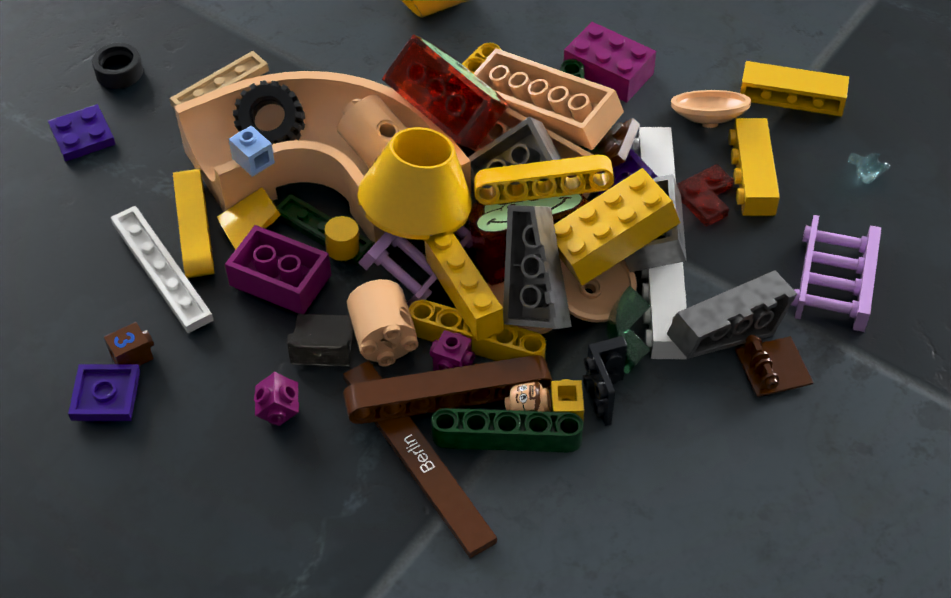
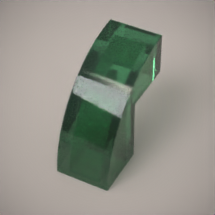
M631 286L624 291L613 305L607 324L608 339L624 336L627 343L624 369L626 374L651 350L630 330L632 325L651 307Z

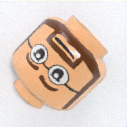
M538 382L514 385L510 390V396L505 397L506 410L551 412L549 391Z

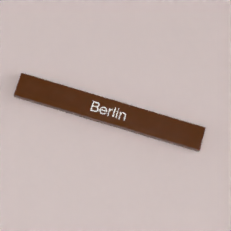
M370 361L343 373L344 380L348 386L355 383L382 379ZM410 416L374 422L469 558L497 543L496 535Z

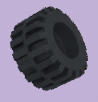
M264 80L260 81L259 86H256L255 83L249 85L251 90L248 92L243 90L240 93L242 98L241 100H236L235 105L237 109L233 110V116L236 120L234 124L239 132L249 126H253L272 144L300 139L302 136L300 131L304 130L305 127L303 122L305 113L297 96L293 91H290L288 86L284 84L281 86L277 81H271V84H268ZM268 104L281 106L285 111V116L279 127L271 131H263L256 127L255 116L263 106Z

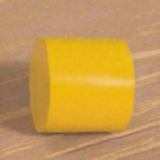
M334 217L325 225L326 252L334 260L346 261L358 254L359 228L356 221L350 217Z

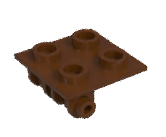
M750 335L745 339L744 347L735 348L756 397L804 387L814 383L791 336L762 342L761 338L756 335Z

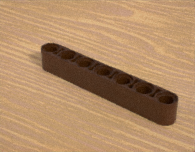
M531 355L355 383L345 388L343 396L349 420L355 424H364L432 413L444 408L456 409L505 401V397L510 396L511 388L519 384L538 382L549 391L551 389V381L553 380L545 358L540 355Z

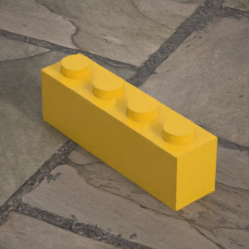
M746 61L740 93L748 96L751 99V103L842 117L847 99L849 76Z
M735 118L734 128L729 129L728 142L729 145H733L731 164L736 165L734 169V184L739 185L736 193L737 205L742 206L743 216H776L780 196L767 118Z
M444 233L429 236L428 240H424L428 265L475 339L480 341L503 331V307L454 233L444 235Z

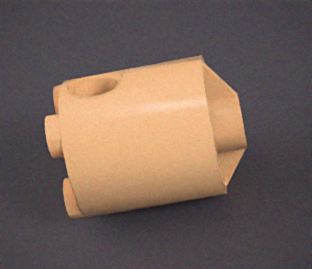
M376 94L369 95L363 99H354L348 103L343 110L344 115L337 126V132L369 169L392 137L399 131L407 129Z
M373 280L358 286L350 293L347 299V308L360 354L365 359L378 362L380 366L386 367L394 364L396 359L418 347L417 333L403 289L398 283L391 280Z

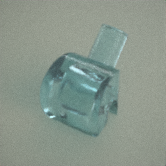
M851 153L848 158L849 163L857 166L856 173L864 183H871L890 168L887 162L880 163L878 161V157L881 155L879 153H871L865 157Z

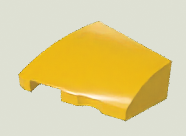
M261 187L217 216V219L236 250L254 225L266 229L281 214L267 192Z

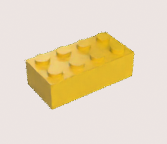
M641 168L555 223L554 228L559 257L581 286H583L681 222L673 201L650 175Z

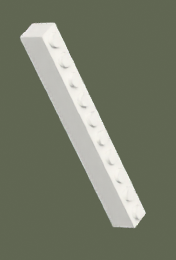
M639 127L638 138H635L633 141V151L638 154L658 177L673 174L675 178L671 127ZM683 262L641 270V278H646V283L642 284V300L648 303V306H644L643 310L644 324H649V329L645 330V347H650L651 359H687L667 335L675 314L687 308Z

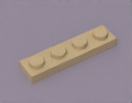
M251 51L169 98L171 106L174 108L176 105L242 80L259 77L269 71L268 63L254 51Z

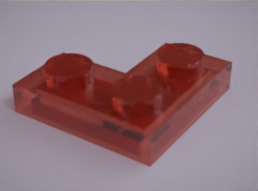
M718 164L677 183L681 194V201L706 227L728 216L729 207L717 195L732 188L734 180Z

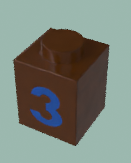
M137 322L104 336L109 354L115 364H138L140 366L154 359L150 348L154 346L152 337L147 330L142 332Z

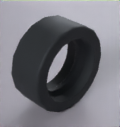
M115 42L103 46L93 55L92 65L97 81L104 87L110 89L126 88L136 83L142 76L143 66L140 54L133 45ZM114 62H130V64L123 69H105L108 65Z

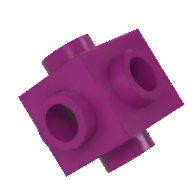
M444 330L439 340H434L430 349V356L433 358V371L472 365L475 358V352H472V339L461 333H452Z
M273 372L255 386L254 395L255 416L280 426L299 413L298 382Z

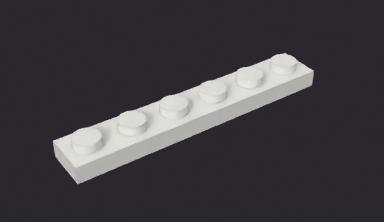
M133 206L112 216L113 226L186 332L190 333L214 321L212 313L138 208Z

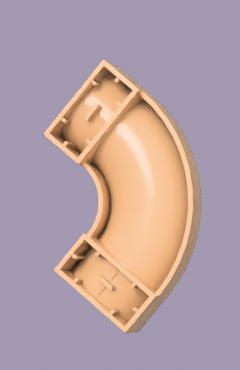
M320 71L282 72L242 80L174 106L184 151L195 169L200 168L204 183L223 212L261 187L264 188L273 201L278 199L276 188L279 186L298 182L318 183L335 189L349 201L351 215L369 240L376 243L385 231L373 225L365 217L366 212L361 205L359 206L357 198L358 187L368 172L369 167L337 132V126L344 115L343 110L346 105L354 99H363L375 94L383 100L407 129L415 127L432 129L442 133L452 142L471 195V161L431 113L406 95L365 78ZM264 80L268 84H271V81H277L281 86L283 84L288 86L290 91H293L297 96L305 113V119H303L305 127L304 130L300 131L302 136L299 140L295 139L294 141L272 144L275 163L252 177L232 159L228 139L239 132L234 124L236 120L233 116V110L237 109L235 102L237 99L241 100L242 96L240 93L243 90L246 92L251 90L249 85L255 83L256 86H259L260 81ZM276 104L263 106L255 116L256 127L263 131L276 129L284 120V109Z

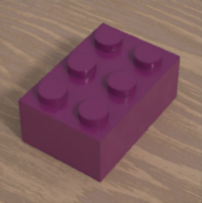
M591 22L564 49L563 62L568 59L580 61L584 66V79L616 90L618 98L627 103L654 74L656 51Z
M254 225L225 263L229 286L301 315L306 312L332 275L329 253Z

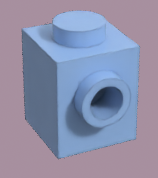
M253 126L247 127L228 139L232 159L252 177L275 163L272 143Z

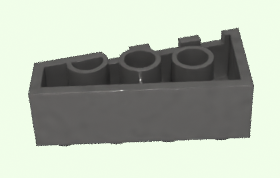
M508 205L503 319L506 325L551 329L572 327L551 207Z
M774 270L677 312L672 319L667 335L687 359L746 343L745 339L750 335H756L761 339L770 337L776 332L797 293Z

